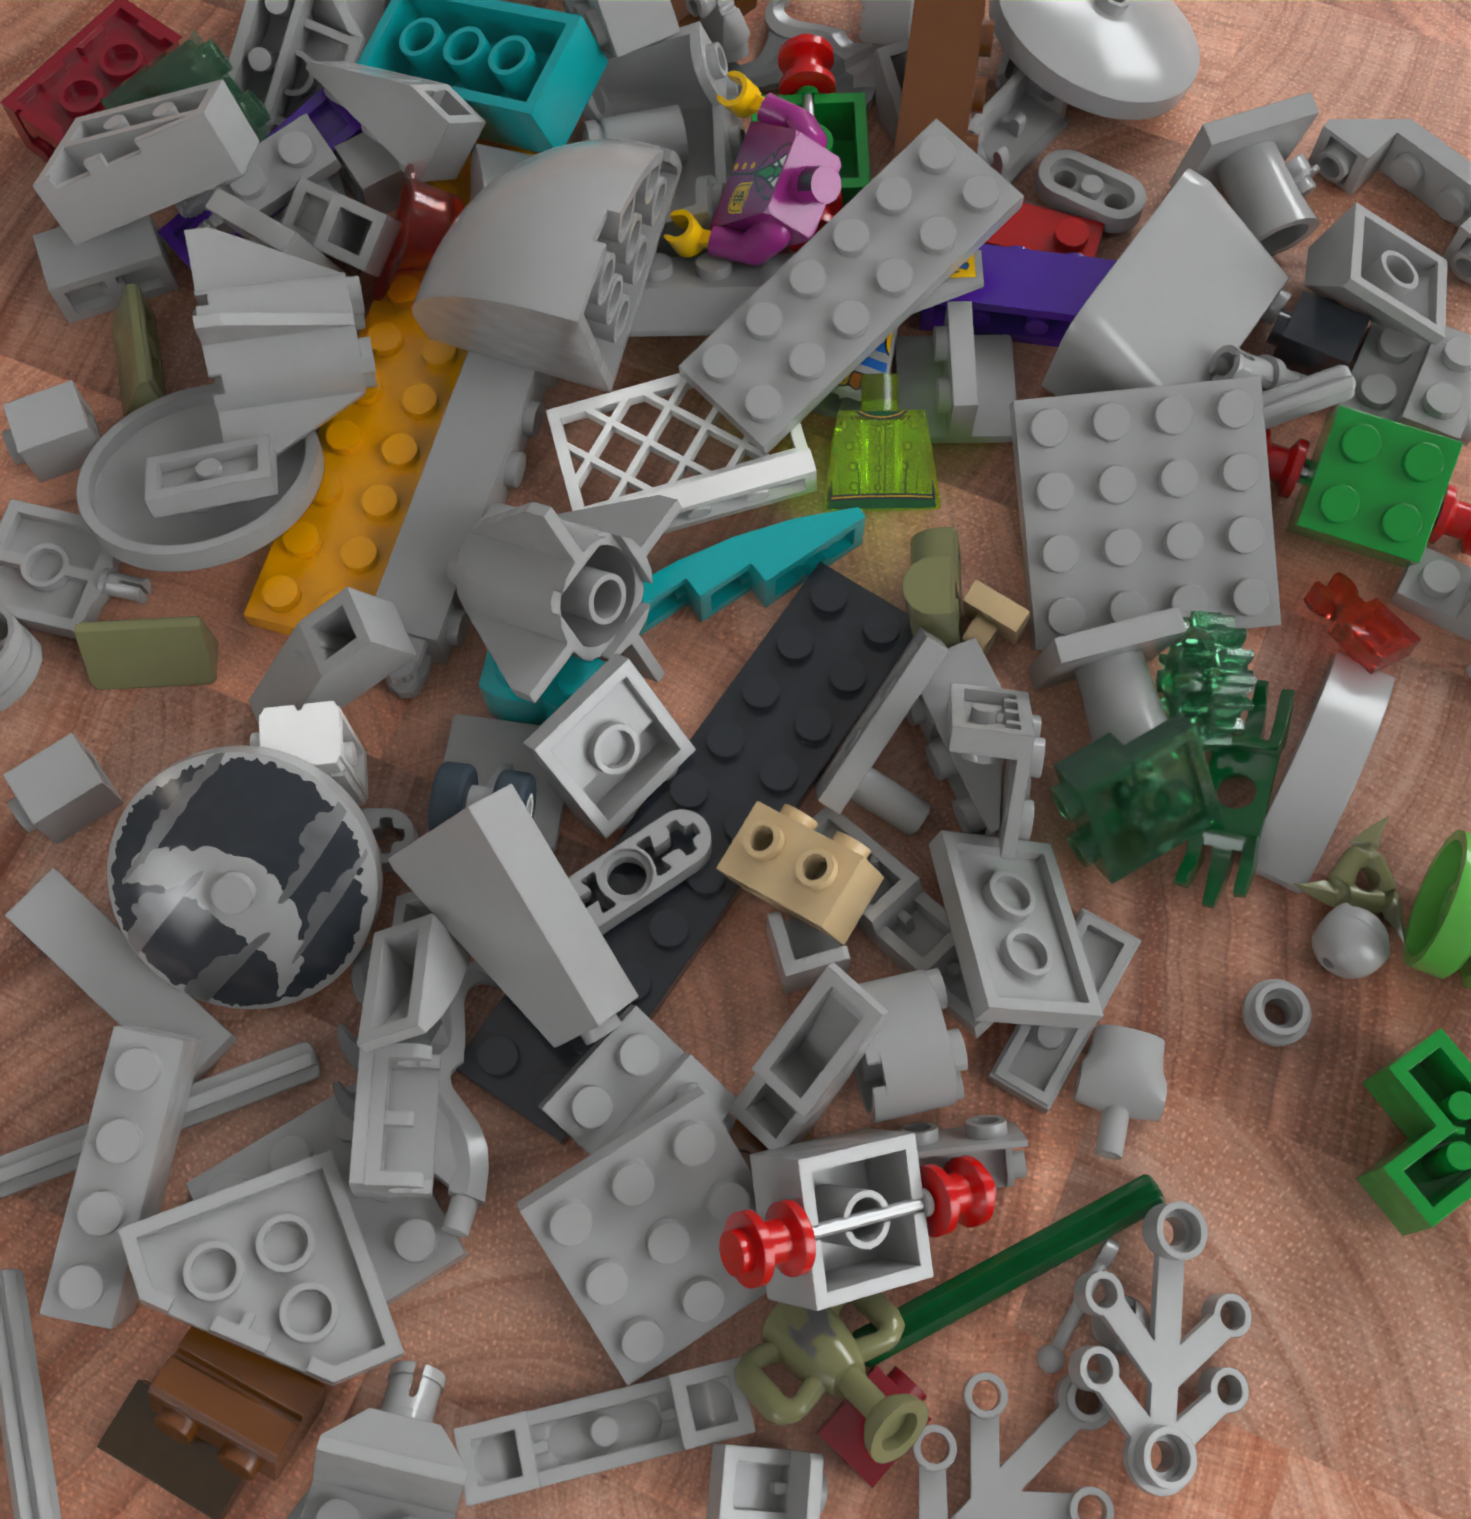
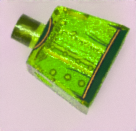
M877 373L861 375V410L837 412L821 501V512H833L859 507L861 511H925L941 509V499L925 410H898V374Z

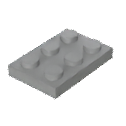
M941 830L928 845L974 1020L1090 1029L1104 1017V1013L1052 845L1050 843L1018 840L1015 859H1001L998 837Z

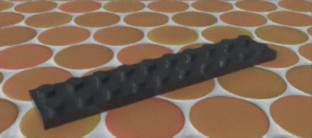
M822 562L818 563L692 736L690 742L696 750L678 767L677 773L672 779L664 781L647 798L611 848L613 849L673 810L685 809L699 814L707 822L711 831L712 852L708 862L702 869L602 935L639 996L616 1013L618 1018L630 1005H636L651 1020L654 1018L743 890L716 868L755 803L759 801L778 812L781 811L784 804L791 805L799 810L913 639L909 616L906 612ZM679 830L671 832V847L658 857H655L652 846L643 849L652 858L658 876L667 872L663 868L661 858L676 849L682 850L686 856L694 852L693 839L696 836L695 833L683 836ZM622 863L611 871L608 884L618 894L631 895L638 892L644 886L647 875L644 869L635 863ZM596 881L587 886L591 889L594 899L585 904L586 908L596 901H599L603 913L612 908L601 896ZM505 994L465 1048L464 1063L456 1068V1071L565 1146L570 1137L538 1105L597 1041L586 1045L582 1037L578 1036L554 1048Z

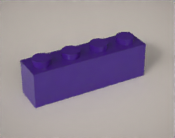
M983 244L978 250H981L984 287L948 301H972L974 335L1007 334L1011 336L1013 342L1059 347L1072 321L1117 260L1086 257L1080 253L1061 254L1029 250L1016 245L1005 247ZM948 301L921 310L919 330L933 331L934 326H943Z

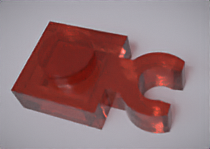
M1341 572L1335 573L1327 586L1320 581L1315 582L1303 599L1306 606L1313 613L1333 622L1327 633L1346 651L1352 660L1359 663L1370 674L1409 656L1421 640L1412 629L1377 597L1367 602L1360 598L1354 582Z

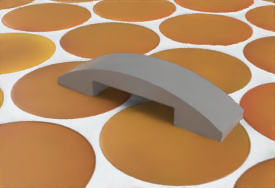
M1339 652L1335 653L1312 702L1311 708L1313 710L1272 802L1268 806L1258 849L1256 874L1298 894L1303 892V890L1292 883H1308L1333 835L1375 741L1393 690L1394 677Z
M739 1357L674 1373L643 1383L453 1429L457 1452L468 1469L464 1486L467 1507L756 1432L749 1400L739 1390L734 1374Z

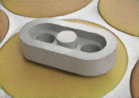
M1071 149L1053 151L1046 155L1040 163L1035 188L1037 195L1046 205L1063 213L1102 222L1105 224L1103 231L1108 233L1126 232L1135 227L1139 222L1146 203V191L1135 177Z

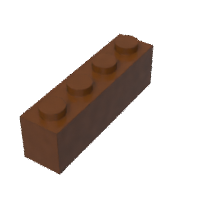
M986 0L914 1L893 159L936 118L976 154L978 153L980 134L969 133L972 113L983 114L987 77L977 76L979 57H991L995 20L985 19Z

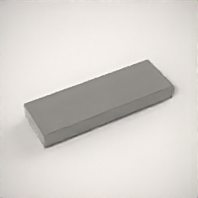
M1082 908L1075 923L1102 1010H1104L1141 940ZM1017 1024L986 1080L1046 1114L1096 1024L1090 1029Z

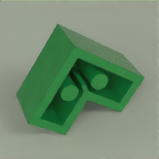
M1442 1028L1414 1042L1362 1081L1363 1085L1407 1139L1356 1177V1179L1402 1236L1433 1228L1471 1198V1063Z

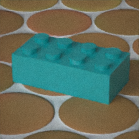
M391 0L357 64L446 83L486 121L478 137L479 139L541 153L554 147L566 145L608 64V60L581 15L501 0Z

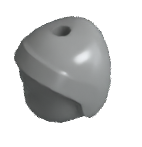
M1346 902L1332 909L1320 921L1312 936L1313 952L1320 965L1328 972L1342 978L1358 979L1366 977L1379 969L1391 954L1389 935L1382 922L1370 911L1352 906Z

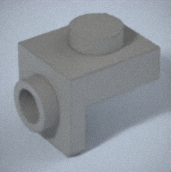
M713 1443L706 1519H820V1513L825 1507L828 1493L827 1480L823 1472V1455L821 1453L791 1449Z

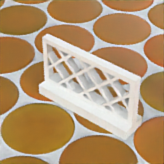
M680 373L546 410L572 511L655 495L678 499L682 510L663 534L816 492L817 470L811 450L807 446L801 423L789 432L794 448L765 456L745 436L741 440L715 426L721 413L714 406L706 420L678 407L686 392L694 388ZM672 394L669 401L661 398ZM646 402L662 411L647 437L620 423L630 406ZM610 411H614L611 417H608L605 414H603ZM672 416L699 430L684 456L657 442ZM589 418L604 426L589 453L567 441L564 424ZM614 432L641 446L626 472L599 459ZM708 436L736 449L726 467L711 471L693 462ZM650 452L678 466L667 484L651 487L635 478ZM745 455L753 458V460L742 462ZM572 457L583 462L577 473L575 472ZM593 468L619 481L609 500L588 506L584 505L580 489ZM687 471L696 475L683 479ZM629 487L638 491L625 495Z

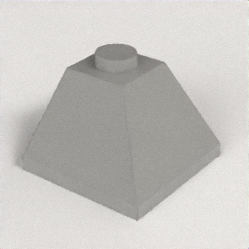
M1357 202L1308 248L1304 286L1308 287L1314 295L1332 299L1343 307L1371 317L1369 320L1371 322L1437 345L1445 338L1447 260Z

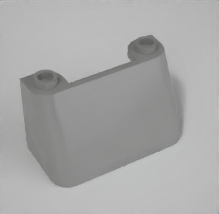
M1188 168L1080 309L1066 331L1041 386L1056 396L1213 381L1211 378L1214 376L1209 374V365L1215 352L1224 345H1233L1240 348L1261 319L1270 325L1274 322L1281 309L1284 308L1292 296L1291 293L1283 289L1289 277L1212 183Z

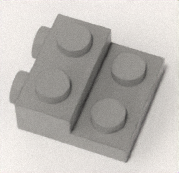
M1371 322L1350 370L1351 375L1354 376L1356 381L1354 396L1352 399L1336 404L1335 408L1339 405L1458 440L1464 442L1463 445L1467 446L1471 441V335L1445 326V338L1437 345Z
M617 653L522 743L550 777L547 781L548 784L580 823L606 839L615 830L629 823L634 817L637 808L664 781L672 779L676 775L678 767L696 750L630 659Z
M630 1005L619 1017L622 1024L599 1039L538 1105L550 1119L590 1156L698 1086L705 1092L729 1133L735 1124V1119L729 1114L728 1109L736 1100V1097L695 1057L685 1053L636 1005Z

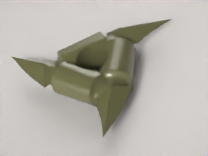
M1388 816L1373 824L1350 841L1352 848L1345 850L1328 875V881L1321 880L1292 884L1333 908L1346 902L1352 906L1366 909L1372 914L1382 912L1384 918L1404 942L1405 925L1401 895L1395 892L1398 886L1383 853L1377 852L1384 828L1390 817ZM1360 869L1368 879L1370 889L1368 892L1355 886L1356 876Z

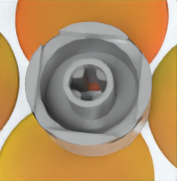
M934 968L926 971L920 969L859 983L867 993L888 1011L878 1033L853 1071L864 1108L867 1113L872 1112L871 1121L879 1123L951 1106L957 1100L964 1099V1086L960 1071L968 1070L967 1052L959 1029L947 1030L941 1009L948 1007V999L939 969Z

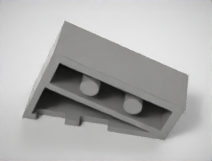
M221 79L77 117L32 187L76 246L218 185H227L237 181L247 172V165L260 141L226 83Z

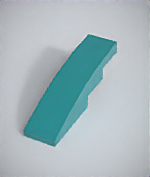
M859 507L794 518L734 536L670 564L652 575V584L643 581L644 593L641 602L650 604L648 617L639 635L641 636L687 605L703 622L751 590L764 607H768L804 583L819 562L830 566L862 545L865 514Z

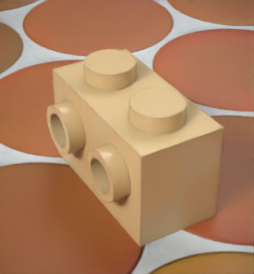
M757 801L716 869L743 890L836 942L845 945L884 879V876L867 860L871 850L843 832L836 831L831 840L814 831L818 823L791 805L784 804L781 811L778 812Z

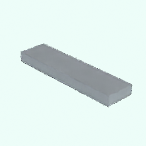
M52 868L5 914L18 929L120 1026L140 1025L203 1039L193 1083L199 1081L238 1040L194 997L179 991L155 974L138 957L121 929L55 868Z

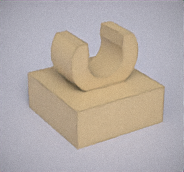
M977 579L962 600L963 614L973 620L964 633L962 640L965 642L976 637L985 657L998 635L1016 646L1029 626V610Z

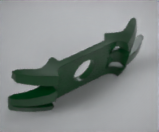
M1257 680L1248 715L1240 736L1234 735L1237 710V683L1224 681L1220 717L1213 738L1214 748L1195 823L1190 828L1186 853L1174 879L1175 885L1188 888L1205 858L1204 846H1212L1210 867L1202 901L1203 907L1214 909L1218 903L1234 865V850L1242 851L1233 889L1234 897L1246 898L1256 872L1260 839L1278 763L1287 742L1295 695L1294 690L1282 689L1269 740H1265L1269 681ZM1231 778H1244L1253 783L1256 788V795L1249 805L1239 809H1232L1224 806L1218 800L1217 794L1220 786Z

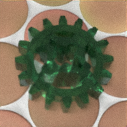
M1191 611L1190 617H1183L1187 631L1169 646L1168 654H1159L1158 660L1164 669L1157 670L1155 686L1157 687V693H1163V698L1160 700L1164 711L1168 714L1167 717L1182 747H1187V751L1218 752L1219 747L1229 748L1232 746V733L1242 734L1245 727L1241 718L1242 711L1253 710L1254 705L1247 697V693H1253V687L1257 684V677L1254 676L1253 670H1248L1247 665L1251 663L1255 653L1254 650L1243 649L1248 632L1245 628H1235V616L1222 615V612Z

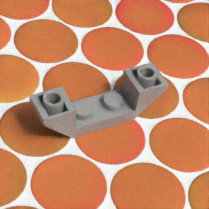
M1330 119L1323 126L1308 162L1310 165L1318 164L1320 167L1319 173L1349 195L1356 191L1379 169L1398 186L1406 189L1436 211L1441 218L1451 222L1459 229L1442 257L1447 260V268L1453 271L1459 279L1471 285V162L1412 119Z

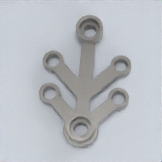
M1183 1201L1161 1203L1154 1206L1146 1214L1143 1222V1239L1149 1250L1154 1254L1150 1333H1148L1124 1299L1122 1283L1111 1272H1086L1077 1279L1074 1285V1299L1078 1308L1089 1316H1100L1147 1383L1145 1410L1120 1379L1118 1360L1114 1353L1106 1347L1081 1346L1072 1353L1068 1363L1070 1378L1079 1389L1096 1393L1126 1436L1123 1448V1462L1130 1480L1143 1492L1156 1496L1173 1495L1191 1481L1197 1467V1453L1194 1445L1227 1413L1240 1411L1246 1405L1249 1397L1247 1380L1240 1371L1232 1367H1210L1199 1378V1397L1177 1415L1178 1387L1227 1340L1243 1336L1249 1330L1252 1322L1251 1309L1243 1297L1234 1293L1213 1294L1203 1303L1201 1309L1202 1320L1181 1339L1184 1262L1196 1257L1203 1251L1208 1237L1207 1224L1201 1212L1192 1204ZM1164 1220H1167L1173 1228V1239L1170 1244L1167 1243L1164 1237ZM1097 1280L1102 1283L1106 1291L1105 1302L1100 1307L1092 1298V1287ZM1225 1303L1232 1312V1322L1228 1328L1223 1324L1220 1316L1221 1308ZM1093 1355L1099 1360L1101 1365V1374L1095 1382L1087 1374V1363ZM1222 1377L1226 1379L1229 1385V1396L1225 1402L1221 1401L1217 1392L1218 1382ZM1156 1442L1160 1447L1162 1458L1159 1466L1153 1469L1151 1449Z
M1087 1369L1089 1378L1093 1382L1097 1381L1100 1373ZM983 1372L972 1375L965 1382L962 1390L963 1403L969 1411L970 1498L950 1519H1080L1077 1512L1078 1504L1087 1495H1094L1100 1501L1102 1506L1100 1519H1114V1505L1111 1498L1106 1492L1096 1487L1081 1486L1071 1493L1021 1491L1079 1430H1096L1108 1423L1112 1416L1100 1399L1095 1412L1089 1415L1082 1413L1075 1404V1394L1079 1388L1072 1382L1069 1373L1065 1374L1058 1381L1054 1390L1055 1409L1000 1466L999 1414L1006 1408L1008 1390L1005 1383L995 1374ZM983 1380L993 1384L998 1395L994 1407L986 1411L978 1408L972 1399L974 1386ZM930 1424L926 1425L916 1443L911 1447L912 1455L918 1463V1519H948L946 1469L956 1458L957 1444L953 1434L947 1428ZM933 1432L940 1434L947 1444L946 1455L937 1463L928 1462L921 1453L923 1438Z

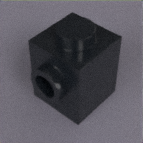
M1303 291L1293 313L1281 309L1266 342L1277 346L1272 356L1282 360L1286 365V369L1309 376L1340 364L1349 366L1371 317L1343 307L1332 299L1321 298Z

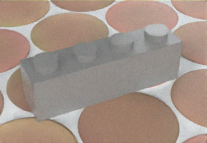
M140 1025L113 1027L39 1315L112 1329L135 1313L139 1296L118 1229L160 1213L203 1039Z

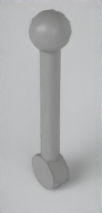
M1111 1238L1104 1240L1089 1272L1106 1271L1114 1260L1120 1244ZM1098 1280L1092 1287V1296L1099 1284ZM1075 1299L1052 1342L1038 1350L1037 1363L1044 1372L1056 1373L1064 1366L1065 1357L1063 1350L1083 1314L1078 1308Z

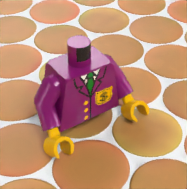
M733 70L728 72L727 76L742 87L741 93L733 100H726L718 94L716 98L719 103L737 118L744 119L755 113L757 114V121L750 122L709 227L712 231L703 229L689 211L678 209L670 213V218L678 227L686 231L680 236L674 237L665 234L663 237L680 256L685 258L693 257L705 248L708 249L709 256L750 265H761L785 247L809 241L815 234L826 204L835 201L840 194L841 178L839 170L841 168V160L837 155L826 149V134L815 116L808 110L772 93L767 94L766 97L761 96L759 88L740 71Z

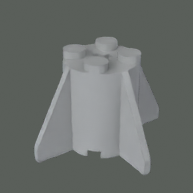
M210 227L184 230L195 287L194 296L198 303V306H195L196 315L192 316L193 323L202 344L208 377L215 378L217 394H214L213 398L218 412L223 443L269 434L277 456H279L366 394V388L377 387L376 369L370 337L357 338L356 332L359 329H366L365 309L359 276L346 277L345 272L341 273Z
M655 495L556 514L551 506L536 502H530L519 507L498 503L491 506L487 513L476 522L460 549L451 555L448 561L447 575L450 582L457 586V595L466 613L517 697L536 703L570 656L586 661H594L593 659L600 656L610 659L617 653L629 658L643 678L659 683L665 672L639 635L648 617L650 604L641 602L644 593L643 581L652 584V569L647 555L682 510L678 499Z

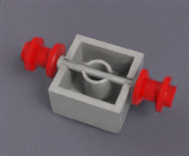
M862 1128L750 1154L757 1213L745 1209L734 1212L728 1217L724 1232L720 1236L719 1253L726 1271L744 1287L755 1289L766 1285L767 1298L769 1300L819 1311L934 1277L928 1236L937 1238L948 1235L956 1228L957 1223L968 1228L987 1223L992 1217L995 1208L996 1186L991 1174L983 1164L970 1155L951 1158L943 1169L935 1164L919 1166L915 1132Z

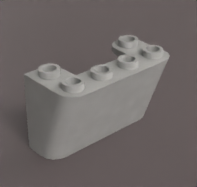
M700 21L680 27L681 32L619 58L608 51H604L603 53L608 60V64L582 112L586 120L595 119L599 123L600 119L604 117L675 104L679 105L687 136L688 162L681 163L683 167L656 250V253H663L670 257L683 256H680L663 236L667 234L676 237L686 231L674 223L670 218V213L678 209L687 210L703 229L712 231L709 227L746 135L745 128L742 125V118H737L716 98L718 94L726 100H733L741 93L742 87L727 76L728 65L723 48L719 42H711ZM703 248V250L695 256H700L704 253H707L708 249Z

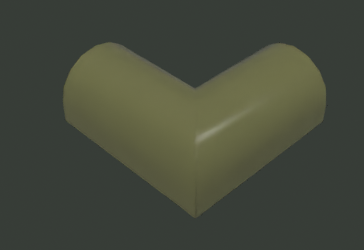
M938 527L918 532L911 538L910 568L904 575L902 589L913 637L921 627L942 640L947 648L962 643L961 552L958 531H955L954 527Z

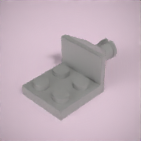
M398 1361L393 1363L387 1378L388 1385L379 1410L368 1408L320 1435L315 1451L312 1482L300 1519H455L468 1469L442 1425L433 1422L440 1394L443 1393L446 1383V1376L440 1370L425 1364L417 1394L411 1397L409 1392L416 1362Z

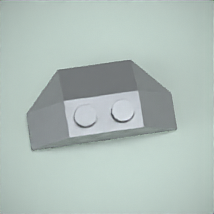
M246 0L223 80L261 142L323 88L305 69L308 62L348 61L357 63L365 38L346 0Z

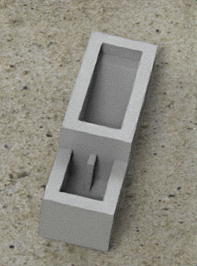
M413 891L396 897L392 927L375 932L373 935L357 1046L364 1052L427 1033L443 1016L453 1001L469 966L471 955Z
M835 963L828 965L752 1067L755 1074L728 1111L769 1150L800 1143L846 1083L878 1033L888 1011Z

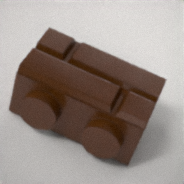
M191 1326L179 1343L174 1355L170 1356L151 1383L148 1395L151 1410L157 1413L153 1423L167 1436L186 1445H190L195 1436L218 1448L220 1451L216 1456L217 1461L238 1477L253 1481L258 1472L276 1481L297 1450L300 1441L305 1437L319 1415L324 1404L325 1385L310 1376Z

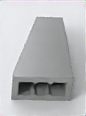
M512 783L466 807L388 858L389 863L400 878L554 1048L578 1036L582 1037L586 1045L601 1039L622 1024L616 1013L639 997Z

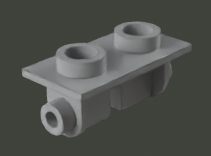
M979 1115L970 1117L965 1120V1127L938 1129V1125L931 1122L907 1123L897 1128V1131L915 1132L919 1166L935 1164L943 1169L951 1158L970 1155L979 1160L991 1174L996 1188L1014 1186L1015 1179L1027 1177L1026 1160L1023 1150L1012 1151V1148L1027 1147L1028 1140L1015 1121L1007 1122L1003 1116Z

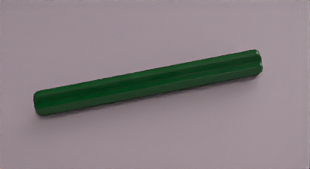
M1143 1174L899 1306L898 1309L905 1323V1329L899 1343L889 1351L865 1362L864 1365L866 1367H873L1141 1221L1151 1208L1165 1203L1158 1184L1149 1174ZM868 1323L853 1331L852 1336L854 1339L875 1333L878 1329L871 1323Z

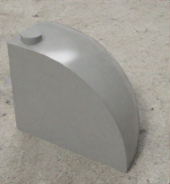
M598 139L554 147L535 154L511 167L489 183L463 209L442 239L430 261L412 307V314L415 320L431 340L610 393L683 167L679 156L673 150L639 141Z

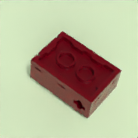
M114 0L0 103L26 148L48 162L77 117L213 82V78L200 48L129 0Z

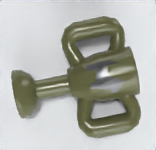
M881 1292L819 1311L779 1302L765 1321L762 1330L763 1343L758 1344L743 1354L734 1369L739 1390L766 1420L779 1426L800 1421L814 1408L825 1393L836 1397L844 1396L866 1419L864 1422V1447L875 1462L881 1464L888 1463L905 1454L924 1431L928 1420V1407L925 1402L911 1394L885 1396L865 1375L864 1365L865 1362L889 1351L899 1343L905 1329V1323L899 1309ZM846 1303H851L878 1331L854 1339L846 1324L838 1315ZM783 1363L803 1383L795 1396L788 1398L761 1368L771 1364Z

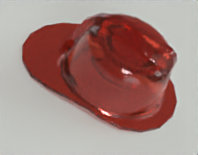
M408 162L405 168L399 205L394 219L401 222L402 226L381 278L375 276L374 298L378 302L386 296L397 272L427 270L442 239L465 208L463 200L458 195L415 179L414 166L410 162Z

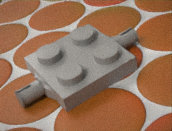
M14 499L10 500L0 522V606H4L25 628L76 639L74 634L75 624H79V622H96L102 607L111 596L145 604L148 600L145 594L150 595L151 582L148 578L119 573L121 561L100 547L93 538L82 515Z

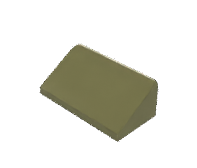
M135 283L126 285L112 327L124 417L147 403L166 395L156 316L140 287H137Z
M199 616L79 622V624H75L74 634L89 679L95 689L110 690L212 684L216 681L218 641Z

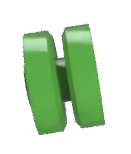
M1458 829L1446 839L1436 853L1421 882L1406 925L1402 952L1404 964L1441 979H1445L1459 969L1462 985L1470 990L1471 833Z

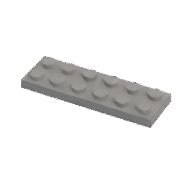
M936 118L678 366L681 376L766 456L1022 207L1024 195Z

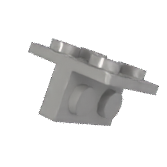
M948 301L944 325L934 326L933 336L897 337L895 345L898 411H908L900 417H909L904 425L898 427L899 441L901 443L906 441L911 444L1012 442L1009 404L1016 400L1011 336L1007 334L974 335L972 301ZM911 421L918 423L917 430L911 431L908 425Z

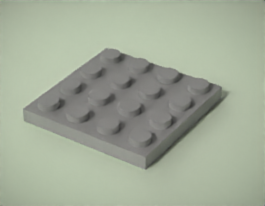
M1261 376L1014 400L1009 404L1027 605L1030 611L1029 627L1032 650H1044L1056 637L1178 606L1180 607L1187 630L1183 635L1281 625Z

